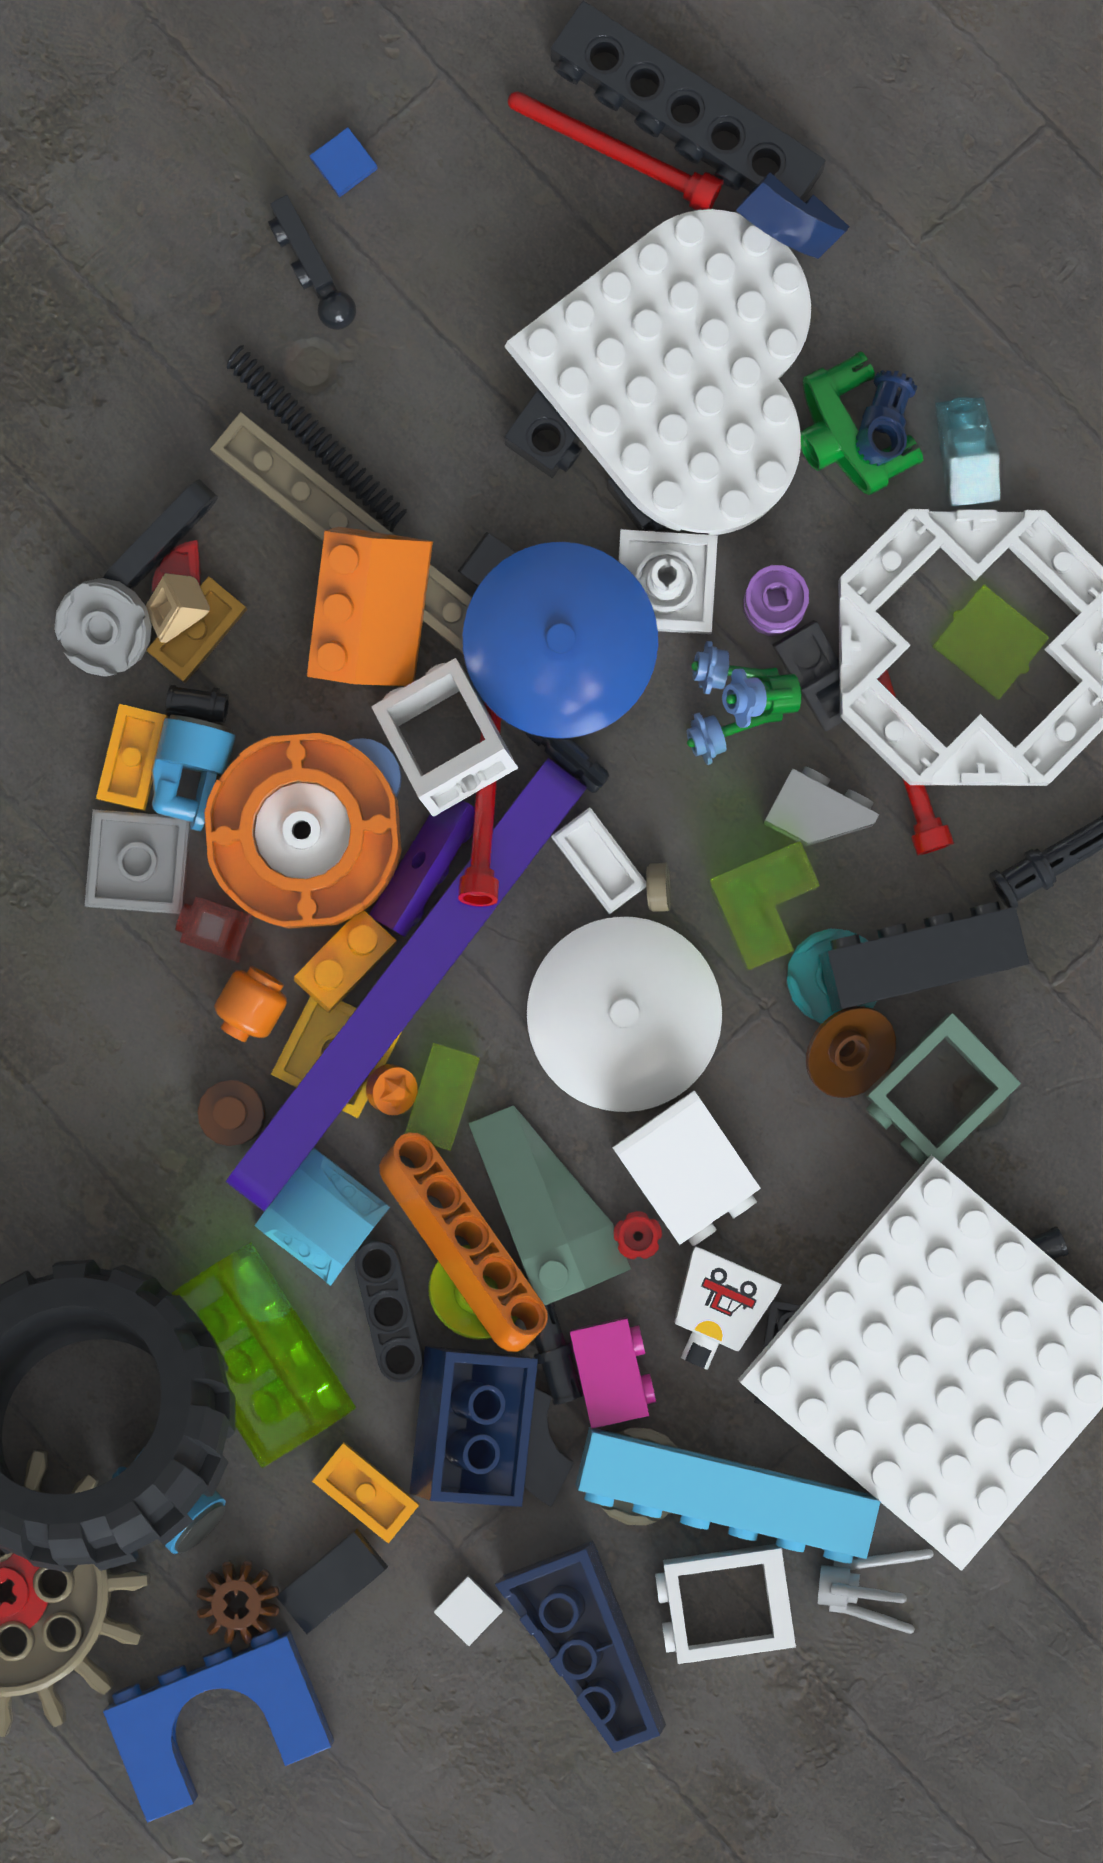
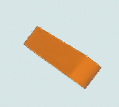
M409 1132L401 1135L384 1155L379 1165L383 1182L493 1341L500 1348L508 1352H518L525 1349L546 1326L548 1316L543 1302L433 1144L419 1133ZM399 1156L409 1158L415 1168L406 1166ZM427 1196L437 1198L443 1208L433 1206ZM455 1235L463 1237L469 1243L471 1249L462 1247L457 1242ZM483 1276L491 1277L497 1283L498 1289L489 1287ZM511 1316L520 1318L524 1322L526 1330L518 1328L513 1323Z

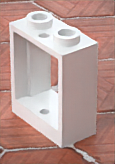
M456 658L447 663L433 666L426 672L425 676L406 687L390 691L382 701L371 706L418 798L433 817L518 769L482 699L475 690L470 677ZM460 691L485 740L423 775L398 726Z
M771 1544L663 1560L665 1572L657 1573L655 1577L659 1603L669 1602L672 1621L662 1623L666 1653L676 1651L678 1664L796 1647L781 1547ZM762 1564L772 1634L688 1646L678 1576Z

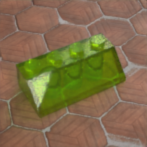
M252 1242L213 1264L172 1292L174 1296L180 1295L213 1335L229 1367L226 1376L229 1389L235 1395V1426L261 1468H264L356 1409L353 1401Z

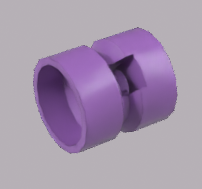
M770 565L759 570L750 579L743 599V612L748 623L757 632L767 636H782L793 631L800 624L809 603V589L804 578L796 570L784 565Z

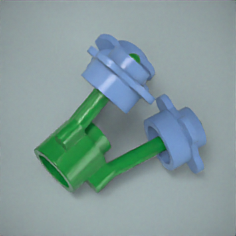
M706 641L704 651L697 652L694 662L691 664L693 680L699 681V688H703L704 694H710L712 688L723 689L727 676H731V683L724 688L722 702L726 711L735 716L736 722L721 727L714 715L703 718L700 713L694 714V720H691L692 727L687 729V745L691 747L696 757L702 755L705 763L709 765L713 763L712 758H715L717 754L726 752L724 737L764 723L780 722L783 719L784 713L798 712L801 706V688L797 676L793 673L779 675L777 668L757 669L729 665V652L717 649V647H713L711 641Z

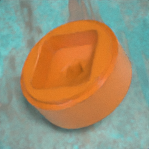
M386 1064L377 1068L369 1077L366 1085V1095L369 1103L375 1109L387 1115H399L406 1112L415 1102L418 1092L417 1082L413 1074L394 1064Z

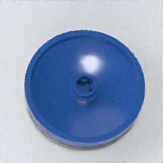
M550 542L531 546L512 554L495 566L480 583L470 601L462 635L463 654L467 672L475 690L484 703L498 717L511 726L532 735L554 739L588 735L609 726L622 717L637 702L648 685L655 667L658 651V628L654 610L647 593L636 577L623 564L603 551L570 542Z

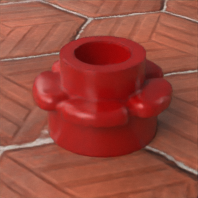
M640 1211L631 1212L624 1221L620 1220L616 1224L614 1239L619 1243L618 1250L624 1257L629 1259H636L637 1257L647 1259L653 1256L659 1249L658 1240L662 1237L661 1226L657 1220L649 1219L646 1213ZM636 1231H640L643 1234L642 1239L639 1241L633 1238V1234Z

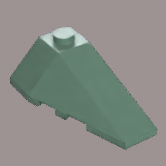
M514 1105L468 1123L529 1282L544 1306L631 1269L627 1258L618 1250L619 1243L614 1239L615 1227Z

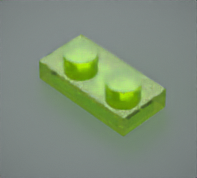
M433 1043L405 1134L409 1132L419 1133L425 1136L433 1146L449 1151L452 1150L480 1057Z

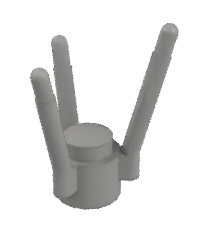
M931 1549L912 1550L867 1556V1559L853 1558L851 1564L834 1561L833 1566L821 1565L817 1604L830 1606L829 1612L846 1613L911 1634L915 1630L912 1624L851 1604H857L858 1598L905 1603L907 1600L906 1595L887 1590L859 1587L860 1574L850 1573V1570L930 1559L934 1553Z

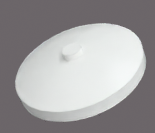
M612 917L597 920L583 925L561 939L540 964L533 978L527 1002V1025L530 1041L537 1059L548 1076L557 1086L578 1101L592 1107L614 1112L650 1109L674 1099L687 1090L709 1064L717 1047L722 1024V1006L718 985L712 970L701 953L691 942L673 929L658 922L637 917Z

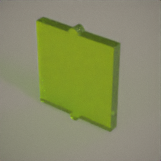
M983 584L962 611L956 610L953 613L954 621L933 645V648L999 700L1020 673L1026 674L1029 671L1028 663L1050 637Z

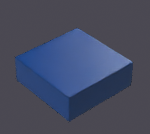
M348 127L310 155V160L339 198L378 169L376 163Z

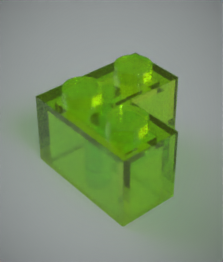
M801 841L711 878L708 882L746 972L794 951L776 906L816 890L820 886Z

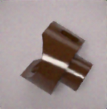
M235 1080L221 1081L208 1088L200 1099L197 1111L199 1125L205 1135L215 1143L226 1146L242 1145L254 1139L262 1130L266 1119L265 1102L259 1092L247 1083Z

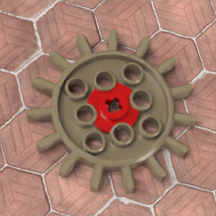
M34 1450L27 1462L23 1487L46 1493L41 1491V1485L48 1468V1451ZM93 1473L88 1474L75 1484L71 1493L83 1492L97 1487L100 1478ZM14 1553L0 1556V1584L12 1580L15 1584L12 1592L17 1596V1598L11 1597L5 1602L0 1600V1737H5L9 1734L12 1725L13 1696L36 1692L42 1702L44 1715L54 1728L67 1721L65 1705L57 1693L55 1683L71 1671L78 1672L92 1689L103 1695L114 1686L108 1673L96 1665L88 1654L94 1648L101 1635L111 1637L122 1644L138 1645L141 1642L144 1634L143 1631L131 1623L111 1619L108 1613L111 1591H135L151 1583L150 1573L132 1570L115 1574L110 1573V1568L100 1571L94 1564L78 1565L71 1572L62 1571L67 1579V1588L62 1595L55 1596L47 1593L42 1586V1576L47 1568L33 1566L27 1559ZM55 1618H67L74 1624L76 1636L72 1643L60 1644L52 1638L50 1626ZM7 1627H18L26 1634L27 1646L22 1653H11L3 1646L2 1634Z

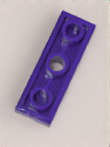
M462 800L434 817L430 813L396 869L388 886L369 915L374 920L404 937L408 934L411 927L420 921L424 912V906L435 887L446 878L449 872V864L461 844L465 843L473 833L475 807Z

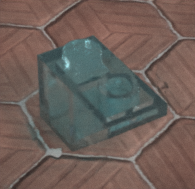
M960 397L952 401L935 403L943 474L951 506L1000 501L999 451L984 398Z

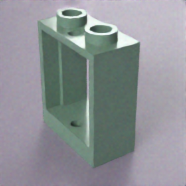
M946 1013L863 1095L871 1102L866 1111L885 1130L893 1125L905 1137L900 1143L901 1147L921 1165L931 1155L941 1163L1021 1083L953 1013ZM945 1038L993 1090L934 1146L886 1095Z

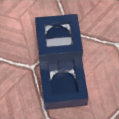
M771 172L742 200L736 209L744 218L772 238L796 251L817 259L849 228L848 224L814 194L806 202H803Z

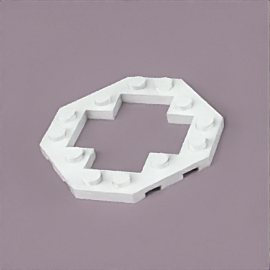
M908 509L838 580L840 717L909 785L1047 786L1103 730V566L1046 510H1024V512H997V510L934 512L929 511V509ZM939 548L944 550L974 581L1009 548L1077 615L1044 650L1079 684L1016 748L981 714L946 748L877 680L910 647V644L876 611Z

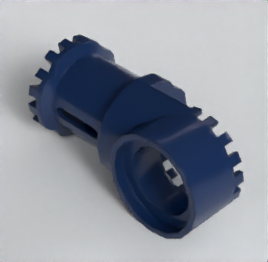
M884 370L880 371V373L877 372L873 381L876 391L871 406L866 407L863 412V420L858 435H856V440H858L856 447L860 449L858 453L860 455L863 454V460H869V464L885 465L902 454L906 448L907 436L904 429L906 420L903 415L908 399L912 398L916 393L917 385H914L915 382L912 381L911 377L906 378L904 373L899 377V371H894L893 375L888 370L887 372ZM874 430L888 434L892 443L889 452H883L875 446L872 439Z

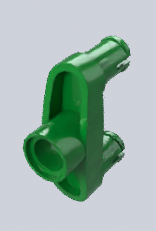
M859 351L854 356L828 370L820 368L803 378L804 396L814 424L800 431L801 451L808 463L816 471L836 462L859 490L867 495H871L888 486L889 479L914 465L921 464L924 459L920 448L902 456V454L910 451L912 446L916 445V441L911 435H906L907 444L903 453L885 465L869 464L870 461L863 460V454L860 455L858 453L860 449L856 447L858 442L856 435H858L859 431L842 404L840 396L875 378V372L871 364L863 367V363L868 358L863 352ZM891 445L881 451L889 452L891 450Z

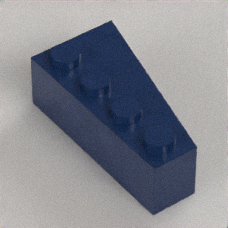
M594 1541L505 1574L495 1583L503 1597L509 1600L521 1617L519 1620L529 1634L535 1637L550 1658L549 1662L560 1677L564 1678L577 1697L576 1700L614 1753L661 1735L666 1726L665 1720Z

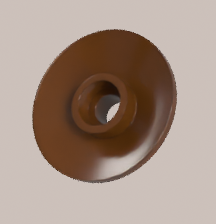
M865 1006L848 1007L828 1017L813 1034L806 1052V1069L813 1084L823 1093L837 1098L853 1097L866 1092L889 1070L896 1051V1035L893 1026L879 1011Z

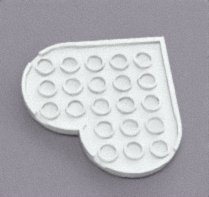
M706 209L686 212L664 221L509 339L504 346L631 502L645 515L663 526L679 532L682 529L698 533H708V535H720L742 529L764 516L783 496L794 477L801 449L800 425L792 399L779 378L783 376L796 360L806 341L811 319L810 291L802 267L790 248L760 230L741 214L725 210Z

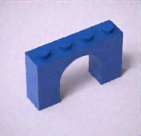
M276 1627L271 1628L268 1632L254 1635L250 1643L251 1646L235 1653L232 1652L230 1646L221 1648L203 1657L204 1666L187 1672L185 1665H181L158 1675L157 1678L160 1684L142 1691L139 1683L111 1695L114 1702L109 1704L103 1713L147 1823L194 1804L198 1797L178 1746L176 1727L182 1707L191 1698L202 1692L212 1689H230L252 1699L260 1707L267 1719L285 1766L332 1747L334 1742L333 1735L291 1630L278 1634Z

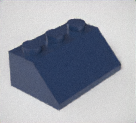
M425 1346L410 1494L429 1501L522 1507L538 1359L469 1349Z

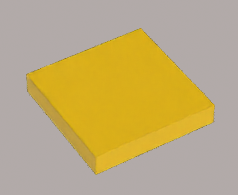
M310 996L271 1075L297 1088L357 1008L341 1001L328 1013ZM402 1031L342 1111L359 1119L368 1101L366 1095L368 1079L377 1068L386 1065Z

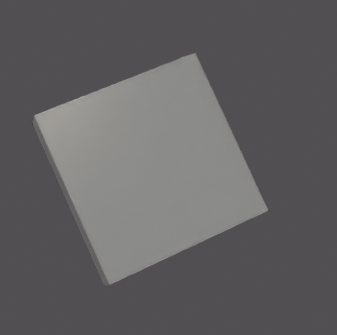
M93 809L85 907L183 915L190 821L158 814Z

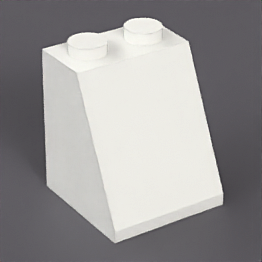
M695 1091L690 1092L612 1147L679 1245L687 1239L692 1246L697 1245L717 1230L712 1222L720 1216L729 1212L732 1218H735L757 1203L752 1194L761 1188Z

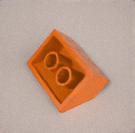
M339 526L325 530L307 677L349 684L408 686L415 681L433 541Z

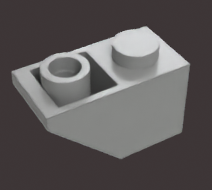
M805 766L802 772L795 769L791 770L763 824L806 847L872 827L879 814L870 810L873 802L868 798L849 789L845 796L827 787L830 782L828 777Z

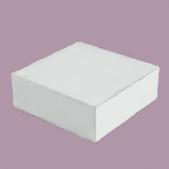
M469 1575L434 1610V1613L468 1646L503 1612V1608Z

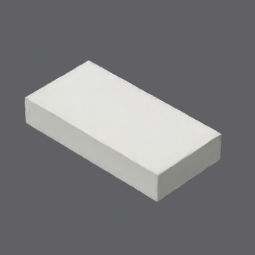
M590 807L551 836L609 915L646 888L645 879Z

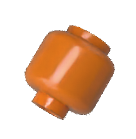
M250 966L248 971H235L229 978L214 1006L217 1015L224 1020L220 1028L242 1042H246L249 1036L255 1038L267 1037L287 1004V998L281 991L284 984L254 966Z

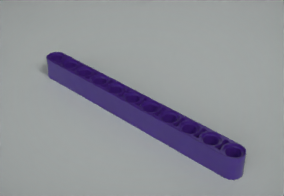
M550 758L545 761L493 829L490 869L494 870V877L499 881L497 903L490 906H471L459 901V880L461 876L465 875V870L471 866L470 859L225 1182L262 1211H266L366 1080L372 1069L375 1068L400 1032L404 1030L585 792L587 787Z

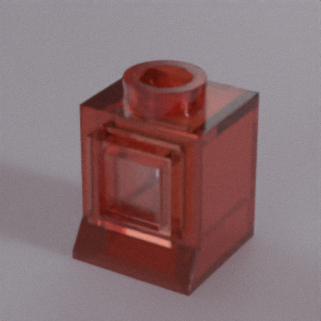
M196 896L193 906L184 903L175 931L183 933L180 943L239 963L242 955L239 953L244 935L248 925L252 927L255 917Z

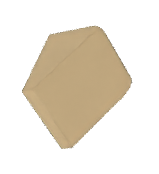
M165 573L146 604L152 626L160 642L167 643L202 619L210 610V606L199 583L194 577Z

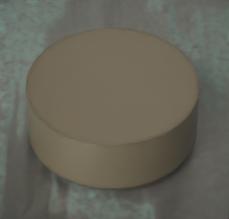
M650 863L646 871L649 909L652 912L670 911L671 888L668 863Z

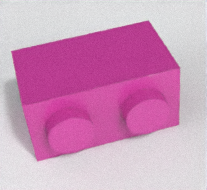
M624 1317L570 1329L591 1429L649 1416L647 1404L656 1403L650 1374L640 1376L636 1356L645 1354L639 1325L629 1327L628 1318Z

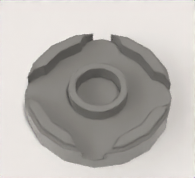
M98 578L84 581L64 596L56 610L54 630L57 640L61 639L62 646L66 650L64 654L72 664L86 673L105 677L116 675L118 672H124L142 659L150 644L152 625L147 607L135 591L119 581Z

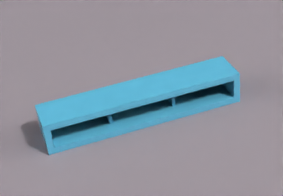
M591 1427L588 1430L575 1483L578 1491L586 1492L584 1500L591 1503L613 1507L614 1499L633 1503L632 1511L641 1515L661 1518L662 1511L681 1515L680 1523L691 1527L709 1529L710 1522L729 1526L728 1534L734 1537L756 1541L759 1533L777 1538L775 1545L797 1552H804L806 1545L824 1549L823 1557L848 1564L852 1563L853 1556L867 1559L881 1502L872 1494L605 1430L591 1429Z

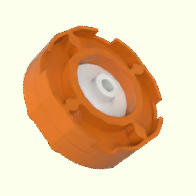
M322 733L270 736L243 750L239 754L240 756L228 766L220 779L216 780L208 797L204 812L208 863L224 892L254 917L288 929L339 925L366 910L380 897L388 886L398 866L402 851L398 800L384 774L357 748L341 739ZM302 824H309L311 827L310 835L306 839H299L297 837L298 827Z

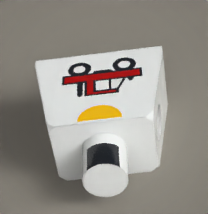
M694 1246L691 1251L674 1320L675 1324L692 1331L681 1358L708 1370L719 1344L739 1351L771 1304L782 1284L698 1246Z

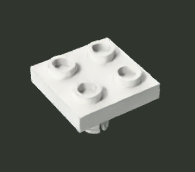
M621 529L619 562L636 577L647 593L654 610L658 631L695 634L712 633L718 535Z

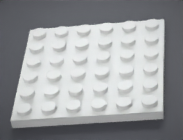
M931 1155L738 1380L962 1571L1103 1408V1302Z

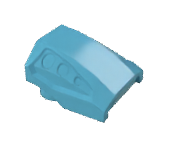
M313 1148L254 1226L331 1286L366 1237L390 1209V1206L316 1148Z

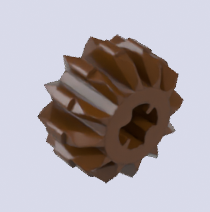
M228 1560L222 1565L225 1579L213 1570H210L205 1576L208 1583L214 1589L199 1588L196 1596L201 1600L212 1603L198 1609L197 1615L199 1618H207L214 1615L215 1620L209 1625L207 1632L213 1635L219 1630L221 1625L226 1627L227 1630L224 1636L226 1644H232L237 1630H240L243 1641L249 1644L254 1636L251 1624L261 1633L268 1632L271 1626L262 1615L271 1617L279 1614L280 1607L265 1602V1600L277 1596L279 1588L278 1586H270L262 1589L261 1584L270 1575L267 1569L261 1570L254 1579L249 1576L252 1570V1561L245 1560L241 1566L240 1575H237L234 1564L231 1560ZM233 1590L235 1596L240 1591L246 1593L249 1598L245 1606L249 1611L243 1613L242 1608H239L236 1613L231 1611L228 1605L232 1599L227 1593Z

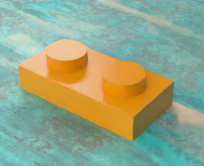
M119 704L96 799L143 811L146 810L153 782L152 767L165 718H168L167 715Z
M363 910L358 915L352 917L294 976V981L330 1013L396 945L397 940Z
M345 1442L342 1443L312 1481L388 1544L420 1505L417 1500Z

